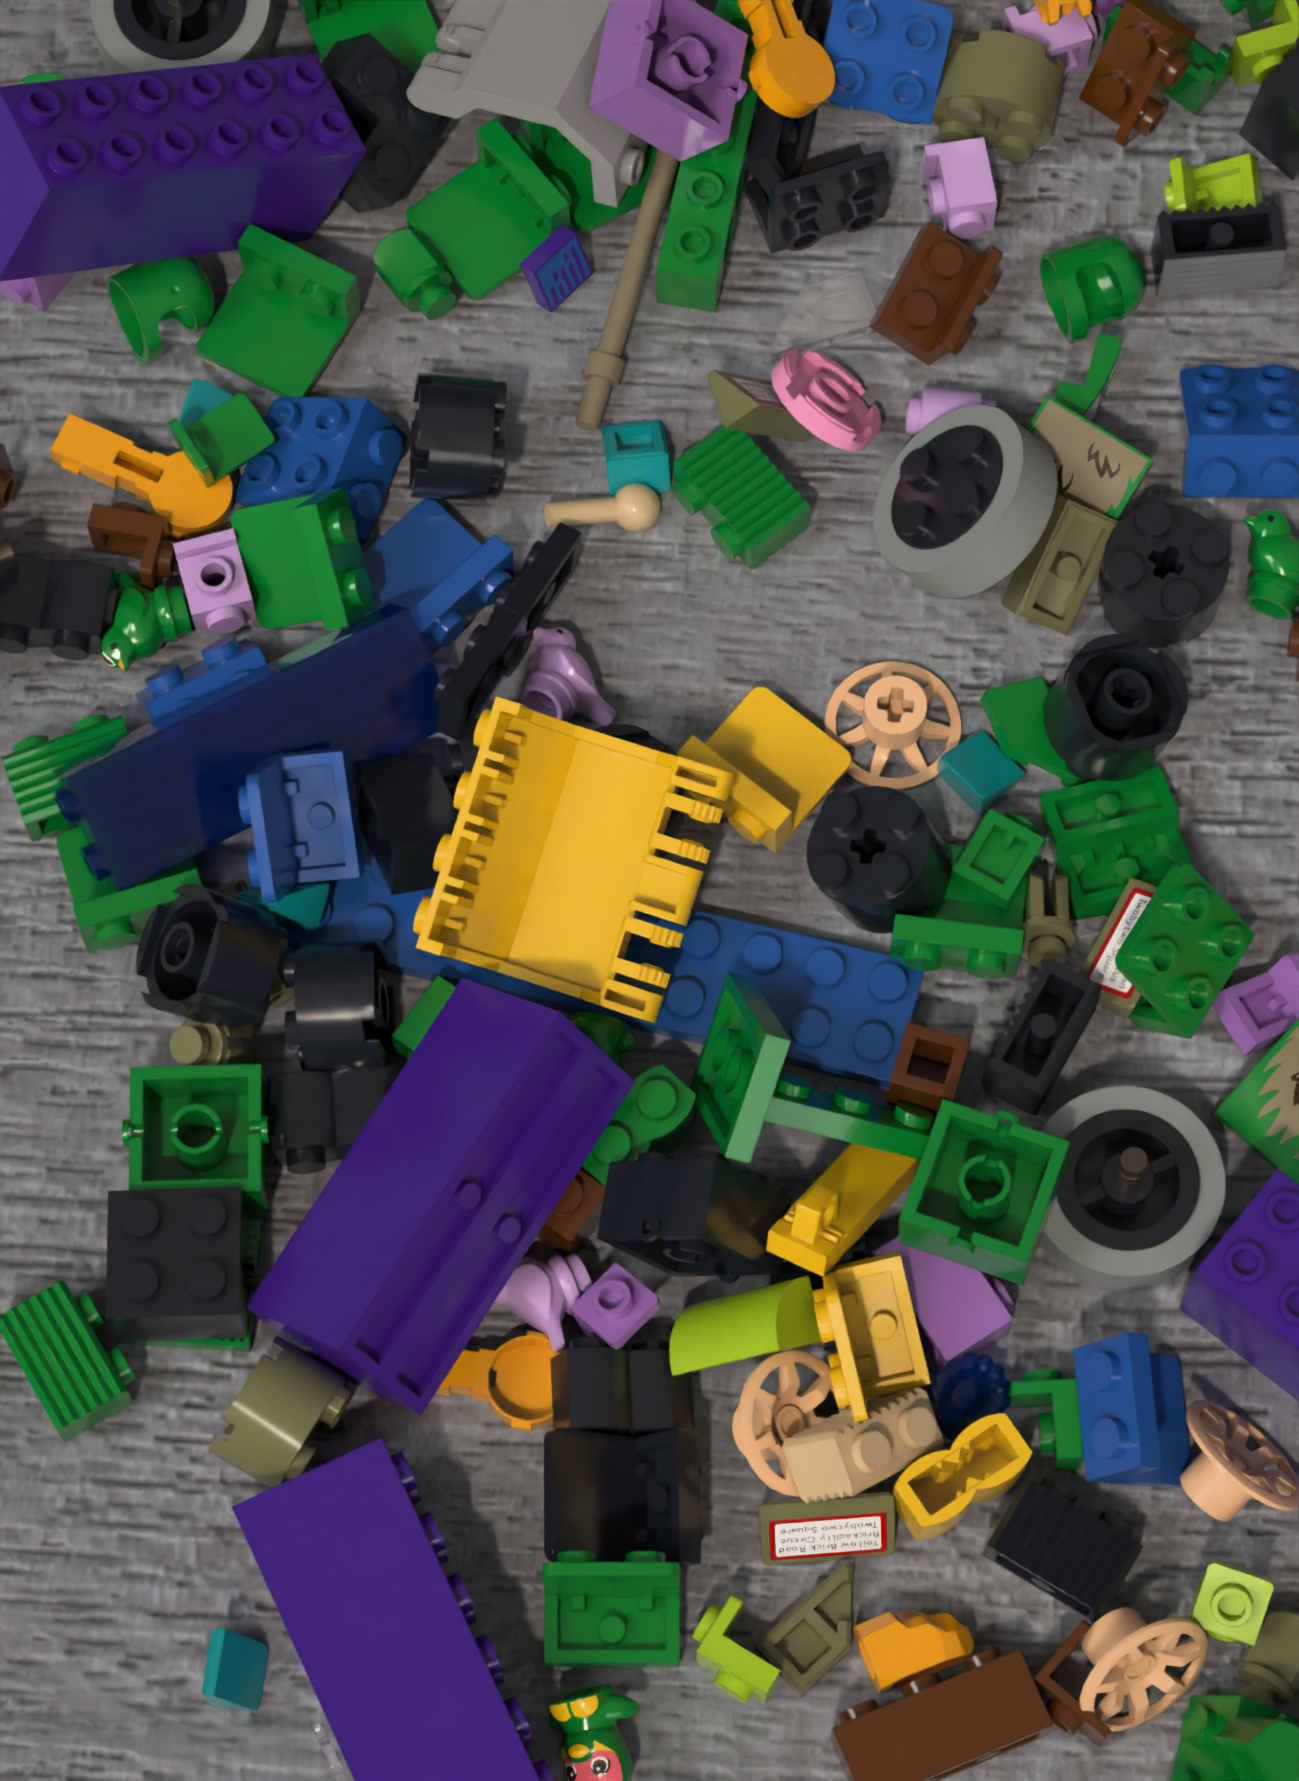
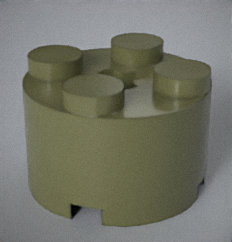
M980 30L978 41L962 43L964 33L953 37L949 43L942 79L933 107V120L939 127L938 139L942 143L984 137L986 147L996 149V154L1002 159L1011 162L1029 161L1032 151L1044 146L1050 139L1065 73L1064 62L1058 56L1054 65L1045 58L1047 50L1045 45L1034 39L1011 32Z
M277 1336L272 1342L271 1353L278 1356L277 1359L273 1360L263 1354L223 1419L229 1423L224 1431L230 1435L227 1442L215 1435L208 1450L269 1488L278 1486L309 1471L316 1458L315 1453L317 1451L315 1447L310 1445L319 1428L331 1434L346 1410L352 1393L351 1390L344 1387L347 1376L280 1336Z

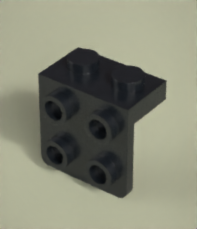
M856 145L801 163L799 176L775 185L769 191V196L757 178L747 181L746 195L770 253L773 254L785 249L791 251L804 250L817 243L821 237L842 230L858 232L870 227L877 219L884 217L889 162L884 152L877 151L863 155L860 145Z
M563 1427L549 1430L544 1436V1553L546 1558L550 1562H557V1554L560 1552L588 1551L598 1554V1562H625L626 1553L656 1551L665 1553L666 1562L679 1563L680 1568L701 1564L703 1531L700 1523V1476L702 1464L699 1453V1430L677 1427L638 1438L585 1430H567V1428Z

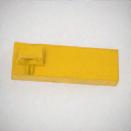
M851 1143L791 1206L786 1215L769 1229L766 1251L823 1277L913 1181L920 1160Z

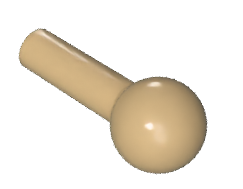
M643 483L627 484L620 488L614 497L548 502L544 507L547 527H557L559 522L567 526L617 522L622 528L633 532L644 531L652 527L658 520L661 512V503L657 493Z

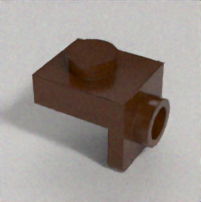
M126 502L113 503L112 507L93 503L87 527L95 551L141 559L139 568L143 588L150 591L161 585L163 577L172 578L177 564L173 543L177 542L171 539L166 517L148 514L143 508Z

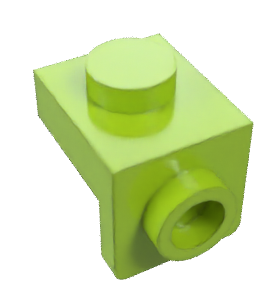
M1277 0L1272 18L1274 26L1235 37L1232 50L1234 58L1231 68H1233L1232 77L1236 87L1253 82L1262 84L1295 50V42L1299 36V6L1296 0Z
M1251 153L1194 169L1182 156L1169 160L1171 181L1165 183L1164 189L1166 202L1171 214L1174 210L1183 214L1187 208L1195 213L1199 207L1207 212L1211 207L1219 211L1223 206L1232 210L1236 204L1242 209L1248 203L1254 208L1260 202L1263 204L1259 166Z
M1211 1560L1208 1563L1204 1577L1200 1576L1192 1600L1190 1620L1197 1623L1204 1633L1213 1638L1226 1642L1241 1641L1254 1646L1274 1589V1582L1269 1577L1219 1560Z
M732 1594L723 1609L712 1603L699 1622L692 1636L693 1639L701 1643L697 1649L696 1662L717 1674L712 1683L728 1696L744 1704H747L752 1696L766 1704L779 1682L780 1670L727 1638L741 1616L744 1605L743 1600Z

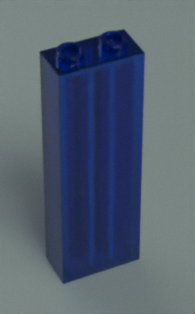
M390 603L360 618L348 627L339 628L53 770L61 786L53 791V796L68 825L71 826L78 822L88 845L80 848V852L93 879L97 883L105 880L109 886L117 891L126 890L252 827V824H244L239 809V788L241 785H246L247 775L271 755L347 747L351 776L357 773L358 763L386 759L438 733L436 726L439 704L433 701V696L440 678L409 609Z

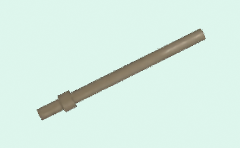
M657 149L597 351L589 353L584 369L583 378L587 381L575 424L585 430L598 431L610 389L618 387L625 364L620 359L679 164L677 159L660 149Z

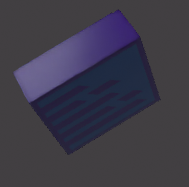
M561 225L520 263L537 304L551 313L593 274L577 234L564 225Z

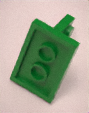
M727 972L689 1089L696 1094V1105L725 1158L750 1164L763 1122L766 1121L921 1160L935 1122L933 1119L934 1115L930 1111L905 1102L897 1103L895 1109L873 1104V1099L870 1096L846 1087L836 1088L835 1093L814 1089L808 1080L791 1073L781 1072L791 1042L789 1036L753 978Z

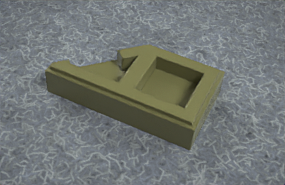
M846 1561L755 1645V1650L767 1663L780 1670V1677L800 1698L850 1653L852 1567Z

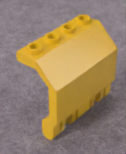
M496 696L492 710L485 708L476 725L473 743L474 746L480 748L472 772L465 771L462 774L455 791L453 806L460 811L452 835L445 833L442 836L435 853L433 869L440 873L432 897L424 896L415 915L413 932L419 934L416 948L493 970L635 1018L656 1023L664 996L619 982L617 979L619 974L667 988L671 974L665 973L663 968L648 963L638 964L625 960L627 947L632 933L649 938L651 943L667 948L673 946L680 947L684 934L639 920L637 916L640 911L687 926L704 872L659 858L657 854L659 850L706 864L711 850L704 848L703 844L685 838L678 840L664 835L671 810H676L688 814L691 819L700 822L719 824L723 809L677 795V792L681 788L727 802L735 775L692 760L586 729Z

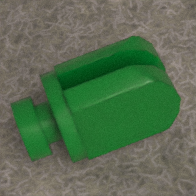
M408 229L398 230L385 236L377 245L373 256L375 269L404 307L412 312L422 311L429 320L439 319L453 308L457 298L450 289L452 277L449 269L423 237Z

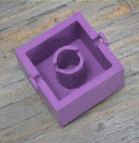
M612 0L608 6L588 108L680 162L724 143L729 139L735 103L742 99L747 89V83L740 79L748 34L692 0ZM731 88H738V90L735 92Z

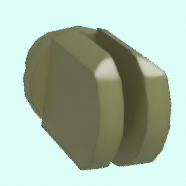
M1028 873L1026 878L1024 923L1021 924L1019 929L1024 930L1022 949L1028 952V962L1041 969L1042 961L1050 959L1063 965L1066 961V951L1071 949L1076 942L1075 927L1069 922L1068 875H1053L1049 895L1048 916H1044L1043 875Z
M187 1019L173 1032L170 1038L169 1048L171 1055L181 1066L255 1064L254 1050L228 1049V1042L253 1039L252 1025H240L231 1029L226 1026L203 1024Z
M1287 1611L1272 1612L1263 1619L1255 1645L1249 1644L1239 1661L1242 1664L1237 1672V1676L1245 1685L1241 1686L1237 1695H1242L1274 1709L1277 1707L1276 1702L1290 1704L1293 1697H1298V1614Z

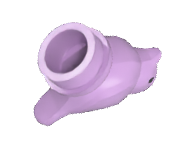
M536 627L533 631L536 641V652L532 655L528 666L529 676L524 681L523 689L519 694V704L565 722L573 714H578L602 726L611 724L617 715L616 711L599 695L587 662L576 651V642L573 634L561 627L550 629Z
M574 1253L563 1258L558 1255L553 1256L546 1263L532 1257H523L494 1303L507 1306L520 1319L545 1333L552 1350L556 1354L565 1350L562 1330L565 1314L573 1315L569 1308L592 1286V1282L583 1262Z

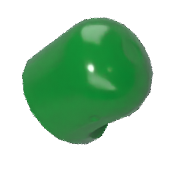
M1100 234L1088 237L1045 253L1040 258V276L1047 302L1055 316L1060 331L1069 344L1085 339L1088 329L1093 326L1113 320H1122L1130 316L1138 308L1144 297L1145 282L1139 260L1133 249L1117 236Z
M190 256L136 263L107 279L109 297L120 326L136 359L142 365H146L163 356V344L158 333L160 321L173 318L178 320L190 333H197L211 320L214 311L213 290L200 265Z

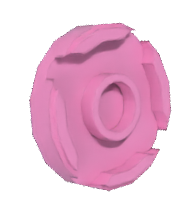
M789 349L771 371L772 386L781 403L800 424L828 444L849 452L863 451L881 430L882 423L877 405L873 404L868 409L861 399L862 395L866 392L862 388V384L839 363L822 353L807 350L803 356H800L798 349Z

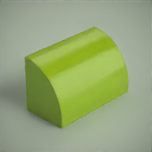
M809 1276L686 1307L677 1317L671 1333L669 1356L672 1376L723 1366L822 1342L813 1303L815 1301Z

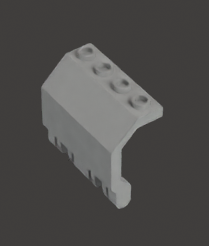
M455 0L443 23V27L440 28L435 37V43H437V48H440L441 52L436 53L433 51V53H428L420 65L421 68L418 69L407 89V97L415 107L423 111L455 119L479 108L556 128L591 161L594 202L617 208L628 185L636 186L641 177L644 166V153L649 143L588 108L608 6L612 0ZM692 0L701 5V0Z

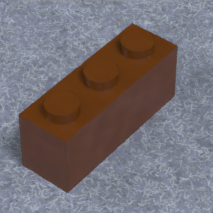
M1000 1647L988 1649L965 1660L962 1664L966 1672L943 1682H941L938 1673L929 1674L903 1686L900 1690L904 1698L879 1708L876 1699H871L854 1705L838 1714L841 1724L832 1728L830 1740L847 1780L941 1781L1048 1736L1053 1723L1020 1649L1003 1656Z

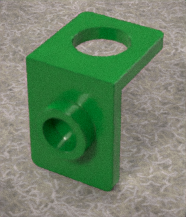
M244 393L236 394L184 429L176 418L168 422L173 438L207 488L275 444L273 434Z

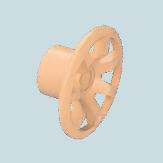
M885 661L856 670L835 689L825 714V733L844 748L860 746L871 740L876 744L870 773L851 761L847 774L867 786L888 787L901 791L930 782L939 775L937 771L938 759L929 767H927L916 743L920 736L926 739H948L946 747L940 755L941 757L947 751L959 745L961 717L958 704L951 691L931 672L913 664ZM881 676V679L870 686L865 699L850 693L861 682ZM907 677H911L925 684L926 687L922 689L915 681ZM935 695L939 697L947 710L949 726L926 719L927 705ZM843 703L855 714L862 717V724L838 737L836 717ZM892 750H900L907 763L916 772L914 775L903 778L880 776Z
M798 1350L781 1351L767 1357L757 1365L743 1387L739 1405L736 1408L732 1422L735 1443L741 1453L746 1456L759 1479L780 1494L792 1497L800 1496L782 1449L784 1439L792 1438L794 1434L802 1433L803 1429L811 1428L813 1424L821 1423V1420L830 1419L816 1417L813 1409L824 1401L829 1389H831L835 1397L829 1372L830 1366L813 1354ZM794 1363L805 1365L819 1375L810 1387L800 1395H796L800 1386V1380ZM780 1366V1386L777 1392L769 1393L761 1389L760 1387L769 1373ZM849 1406L842 1407V1408H838V1409H839V1411H841V1410H846V1409H848ZM780 1460L779 1476L770 1469L765 1461Z
M1196 1400L1187 1408V1425L1202 1452L1180 1475V1482L1187 1495L1199 1508L1217 1520L1229 1522L1252 1497L1267 1506L1283 1511H1292L1299 1506L1298 1476L1282 1452L1258 1428L1239 1414L1211 1401ZM1224 1419L1229 1422L1228 1437L1226 1436V1423ZM1248 1436L1252 1437L1261 1447L1252 1452L1246 1448ZM1277 1464L1280 1470H1264L1265 1466ZM1279 1492L1284 1493V1494H1286V1495H1288V1496L1280 1495Z
M1129 1607L1115 1609L1105 1614L1091 1626L1082 1642V1650L1094 1665V1668L1084 1683L1080 1695L1079 1706L1081 1710L1090 1711L1108 1726L1112 1732L1135 1727L1163 1712L1189 1689L1203 1668L1208 1652L1206 1634L1197 1623L1184 1618L1164 1619L1147 1625L1139 1613ZM1181 1634L1193 1637L1194 1642L1176 1647ZM1191 1662L1181 1679L1165 1670L1166 1665L1183 1667ZM1153 1684L1167 1694L1149 1706L1146 1688ZM1097 1693H1107L1097 1708L1094 1709ZM1127 1695L1129 1715L1110 1719L1121 1711L1124 1696Z

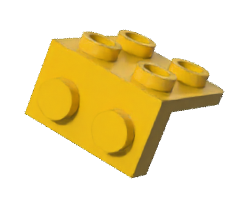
M765 687L752 689L705 744L692 735L677 752L679 757L735 775L727 802L686 791L699 802L711 803L715 807L723 809V813L729 817V823L739 834L752 843L757 844L760 841L775 854L847 773L851 766V755L844 747Z
M900 1251L833 1266L823 1276L824 1288L812 1290L815 1301L813 1303L822 1343L836 1341L838 1352L828 1354L837 1406L842 1408L851 1405L854 1421L860 1422L868 1420L867 1398L931 1384Z

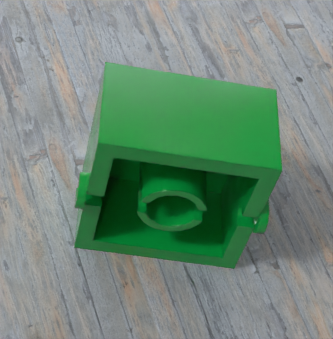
M262 1065L130 1067L129 1119H123L122 1121L123 1146L129 1147V1190L241 1187L248 1212L268 1211V1085ZM129 1128H131V1137L129 1136Z
M943 1099L899 1217L898 1243L1025 1286L1067 1167L1070 1141L1020 1125L1021 1119L1010 1112L999 1110L996 1111L995 1116ZM1000 1120H1007L1011 1122L1012 1125H1006L1002 1123Z

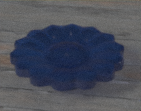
M967 1352L960 1359H952L946 1364L945 1368L938 1369L935 1372L934 1384L928 1387L927 1395L940 1431L944 1432L948 1439L955 1441L958 1435L975 1421L989 1415L1004 1413L1010 1406L1008 1393L1011 1382L1005 1378V1369L1001 1364L994 1363L993 1359L987 1354L976 1356L973 1352Z

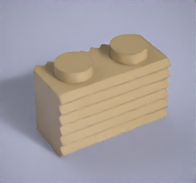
M914 1388L867 1398L868 1420L855 1422L851 1406H849L848 1409L839 1411V1414L830 1415V1419L821 1420V1423L813 1424L811 1428L803 1429L802 1433H797L792 1438L784 1439L782 1449L800 1498L805 1503H809L811 1501L817 1502L821 1499L826 1501L829 1498L834 1500L839 1496L841 1498L848 1495L852 1497L909 1467L919 1458L941 1450L944 1440L927 1392L921 1388Z

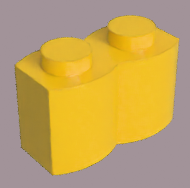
M1006 1413L983 1417L965 1428L955 1439L950 1450H941L927 1454L906 1468L898 1478L892 1492L894 1495V1508L916 1540L937 1537L953 1528L964 1517L971 1504L990 1501L1008 1491L1023 1474L1032 1451Z

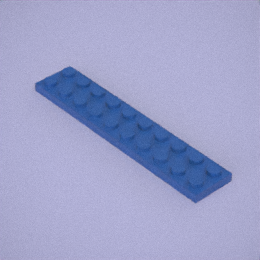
M359 832L365 873L357 878L324 881L329 884L330 889L319 927L308 929L283 926L288 933V948L298 949L301 945L379 938L384 944L390 967L378 969L434 981L437 975H439L453 986L458 980L461 981L463 978L556 1011L569 1014L594 1012L610 1015L622 1020L633 1029L701 1045L704 1044L727 972L752 977L791 1040L783 1064L888 1089L907 1022L912 1023L924 975V971L908 968L902 964V960L890 959L887 954L694 909L691 911L687 926L639 911L637 919L684 934L679 948L674 946L667 948L651 943L649 938L634 933L631 935L624 957L625 960L638 964L648 963L663 968L665 973L671 974L667 988L622 974L618 976L617 981L664 996L656 1023L648 1022L493 970L416 948L419 934L413 932L415 915L424 896L432 897L434 888L392 895L363 832Z

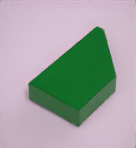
M1042 676L985 691L980 701L1003 755L1025 766L1031 763L1061 778L1060 784L1066 787L1082 784L1083 780L1069 772L1065 761L1056 753L1047 737L1043 720V704L1049 691Z

